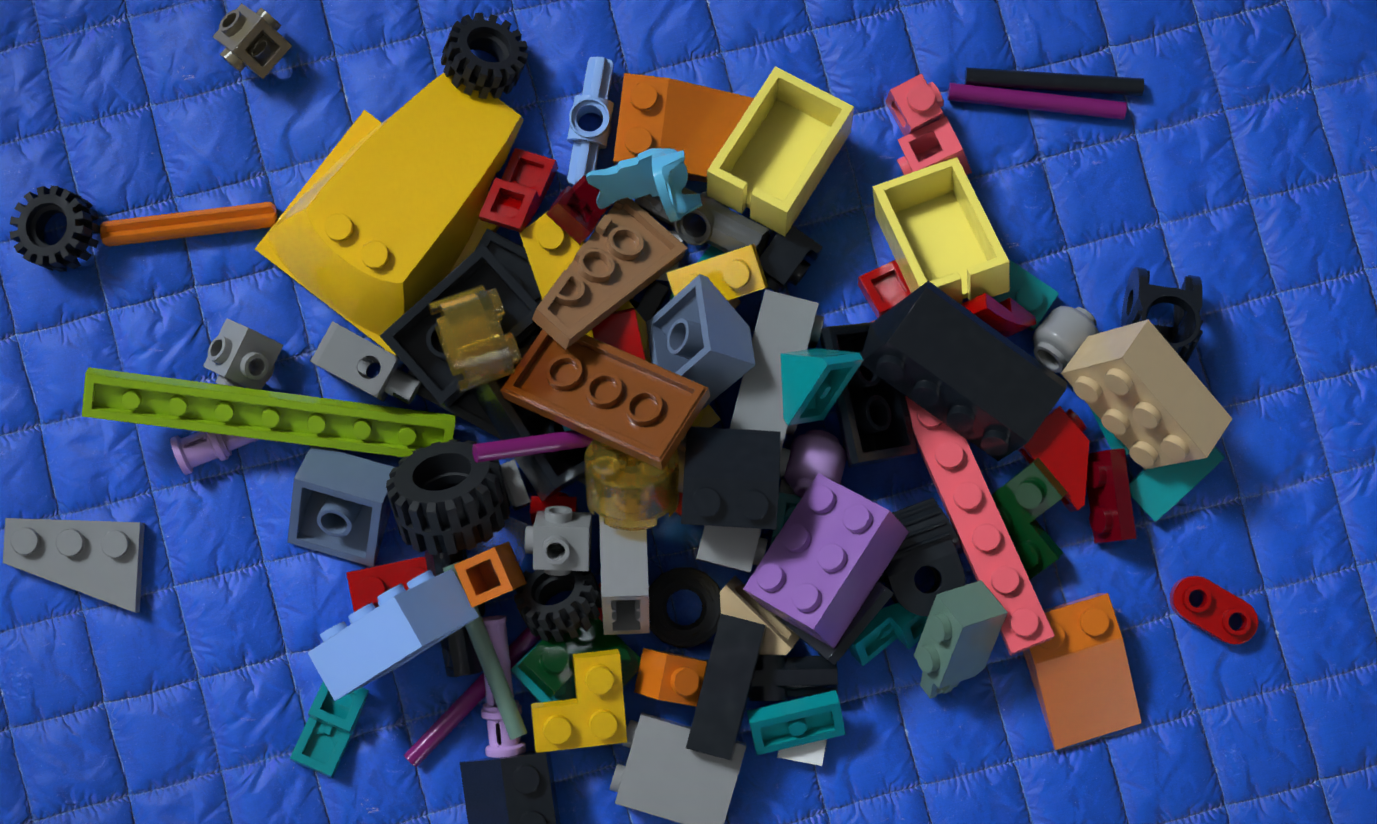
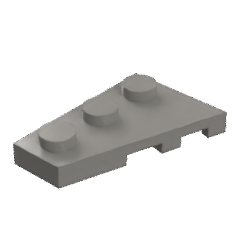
M5 518L3 563L134 613H140L145 523Z

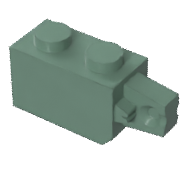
M982 580L939 593L935 597L914 653V657L923 671L920 686L929 698L936 697L940 693L945 694L952 691L953 687H957L960 681L975 677L986 667L1008 612Z

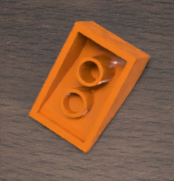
M624 73L613 158L614 166L619 161L638 157L639 153L651 148H673L677 151L684 150V164L688 171L687 180L707 182V170L754 98L670 78Z
M1097 593L1043 610L1055 636L1049 641L1024 650L1023 653L1054 750L1141 724L1123 637L1109 594Z

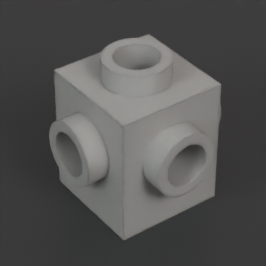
M226 318L219 335L211 342L208 348V357L203 367L219 374L215 381L217 384L236 387L245 386L251 389L262 390L264 384L271 378L274 372V364L283 344Z
M550 506L545 508V511H537L534 525L526 526L525 554H533V570H544L546 574L553 576L567 575L571 571H589L592 513L572 512V509L566 506Z

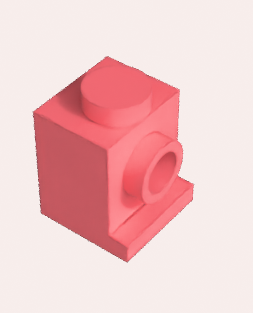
M922 73L891 89L885 101L904 136L945 117L940 108L944 106V100L939 89L933 82L927 84Z
M947 116L897 139L904 154L903 157L897 159L903 175L954 157H958L966 175L972 173L964 150Z

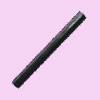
M968 67L965 70L966 85L1142 96L1144 91V78Z

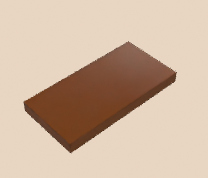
M543 329L501 389L504 399L661 470H664L710 397L708 387L586 334L565 350Z

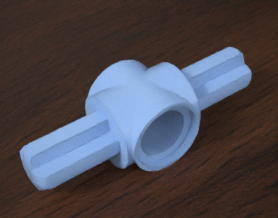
M605 57L589 58L582 95L574 97V103L569 114L570 125L567 141L573 144L567 182L573 186L583 175L586 176L590 171L596 170L599 149L606 148L611 132L614 103L608 100L614 63ZM587 113H595L603 119V122L597 130L588 132L578 126L580 118Z

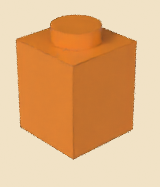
M509 541L454 564V568L472 608L527 584Z
M643 648L634 692L657 700L697 707L707 661Z

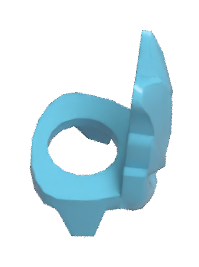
M651 148L639 153L638 157L619 161L617 165L607 169L590 171L586 175L588 184L600 190L596 199L597 206L600 209L606 208L620 199L627 197L629 199H636L651 194L652 197H660L669 221L675 222L702 206L700 194H682V189L685 187L688 179L687 167L684 164V150Z

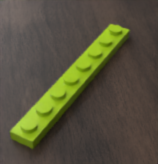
M88 367L85 373L82 417L396 457L410 456L413 454V451L421 447L431 446L432 443L439 441L443 443L453 440L456 422L455 415L91 367Z

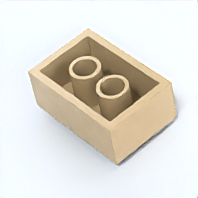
M1149 319L1088 336L1061 372L1063 377L1073 387L1075 394L1089 405L1101 419L1103 426L1128 448L1130 457L1137 464L1141 465L1144 470L1207 458L1232 421V417Z

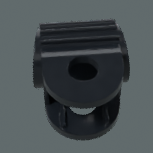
M1135 267L1130 274L1124 295L1121 327L1146 320L1150 308L1156 304H1173V327L1154 326L1187 364L1203 334V331L1200 330L1203 320H1201L1199 313L1202 308L1203 294L1201 278L1193 275L1185 276L1181 289L1150 285V271H1147L1145 268Z
M934 498L892 512L909 533L878 580L881 583H885V586L894 593L891 597L894 603L899 602L907 611L925 617L929 616L937 594L965 585V574L958 556L964 553L962 545L949 520ZM924 566L928 567L935 577L933 587L927 592L918 590L914 582L916 572Z

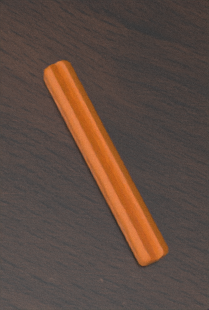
M272 202L253 203L104 221L100 224V236L102 243L111 247L270 228L278 220L276 206Z

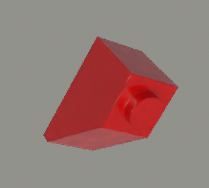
M1058 406L1050 411L1030 441L1017 450L1029 464L1039 457L1068 492L1060 501L1070 512L1078 511L1085 505L1090 440L1083 433L1087 428L1080 417L1071 409L1065 412Z

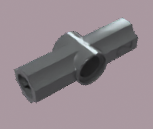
M686 187L682 189V194H698ZM707 192L700 194L701 207L689 212L681 220L675 222L669 221L659 196L652 197L649 194L635 199V202L648 214L675 227L679 237L687 244L694 246L707 243L727 253L755 244L758 257L760 258L771 235L768 228L730 210L728 206L707 196Z

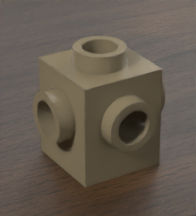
M242 3L236 10L230 11L223 17L218 31L212 36L225 48L220 53V56L239 72L247 67L262 79L292 47L277 32L281 25L268 12L260 8L255 13Z

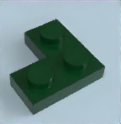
M1039 457L991 494L1029 580L1058 560L1063 554L1062 550L1037 522L1036 518L1068 493Z
M589 618L592 627L587 631L579 627L576 629L578 637L571 639L569 633H566L562 642H556L553 635L549 642L542 640L517 667L551 698L574 674L572 654L618 649L621 659L623 687L638 672L641 658L616 634L604 635L603 622L599 618L597 620Z

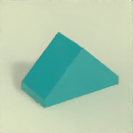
M819 348L780 353L783 419L789 426L824 420L864 359L858 352Z

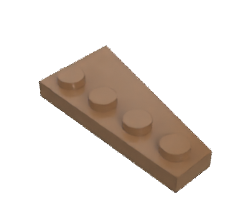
M628 197L614 202L607 215L603 216L596 226L594 233L581 246L566 271L562 272L536 308L532 320L566 350L682 260L687 247L635 201Z

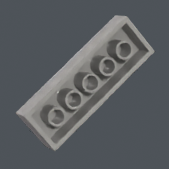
M765 289L752 339L756 365L743 375L730 428L780 431L779 478L782 479L785 475L791 451L790 449L782 448L785 434L794 435L797 424L788 426L783 419L780 353L807 350L808 347L816 348L824 317L816 315L819 305L817 302ZM705 525L696 560L750 573L752 564L758 566L764 557L768 539L760 537L761 529Z

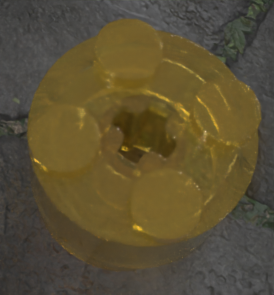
M479 285L428 303L431 315L441 314V317L436 319L438 326L435 329L453 376L461 373L464 380L458 381L457 384L460 392L514 374L513 365L519 363L518 360L521 359V355L512 332L504 335L499 321L503 320L502 315H505L496 288L486 291L483 285Z
M593 440L589 444L584 458L587 506L593 515L595 511L604 517V524L619 530H645L656 526L657 519L669 512L670 517L676 511L680 500L678 449H676L664 470H661L597 440Z

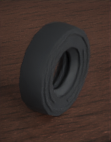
M692 567L673 568L662 573L649 587L650 630L662 642L677 648L695 647L708 641L716 633L721 616V590L718 584L707 573ZM679 590L694 592L702 602L700 617L690 625L675 623L667 613L669 597Z

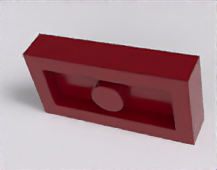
M1124 448L1089 453L1086 485L1090 507L1089 521L1093 530L1094 544L1137 539Z

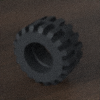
M458 439L440 443V441L432 443L431 446L421 447L413 451L412 455L405 456L398 462L399 466L391 470L389 474L390 479L386 483L387 494L399 534L406 545H412L413 550L418 552L428 550V553L431 555H439L443 552H447L448 555L456 554L460 550H471L476 548L477 544L489 541L493 538L494 532L501 531L505 526L504 520L509 519L510 502L499 460L476 463L472 447L477 442L470 440L460 442Z

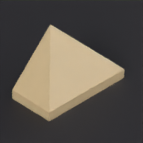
M734 576L720 591L721 614L766 625L767 629L760 655H787L797 643L799 637L775 617V614L763 608L744 591L745 584Z

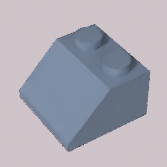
M699 274L646 322L651 363L708 387L710 397L702 410L756 365L749 325L707 276Z
M311 446L294 477L287 543L374 567L392 509L386 483L390 479L389 474L391 470L395 467L326 447Z

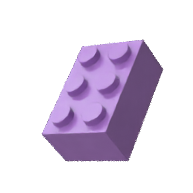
M818 473L743 590L766 610L830 647L835 648L909 531L890 510Z

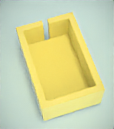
M775 66L707 170V196L741 214L746 207L749 208L750 219L786 236L850 135L854 106Z
M958 157L872 186L875 217L911 293L927 281H930L951 298L962 304L963 299L968 298L971 300L983 293L995 297L1010 291L1009 260Z

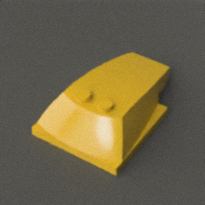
M442 73L384 122H380L364 110L255 248L265 258L395 356L397 355L380 335L476 250L487 228L495 233L500 228L498 225L481 221L478 216L487 198L494 176L504 165L524 121L520 114L499 98L493 99L491 92L488 93L486 99L479 98V91L473 90L470 96L464 93L466 88L464 84L456 88L451 83L454 75L446 77L445 73Z

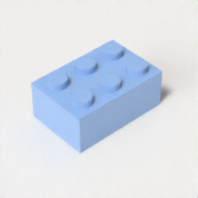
M452 569L437 576H434L432 571L428 570L407 582L408 590H405L401 583L377 597V603L379 604L377 608H375L373 603H370L350 614L348 618L351 625L347 626L343 621L320 634L323 643L309 651L308 655L334 701L395 670L479 618L475 608L471 607L466 593Z

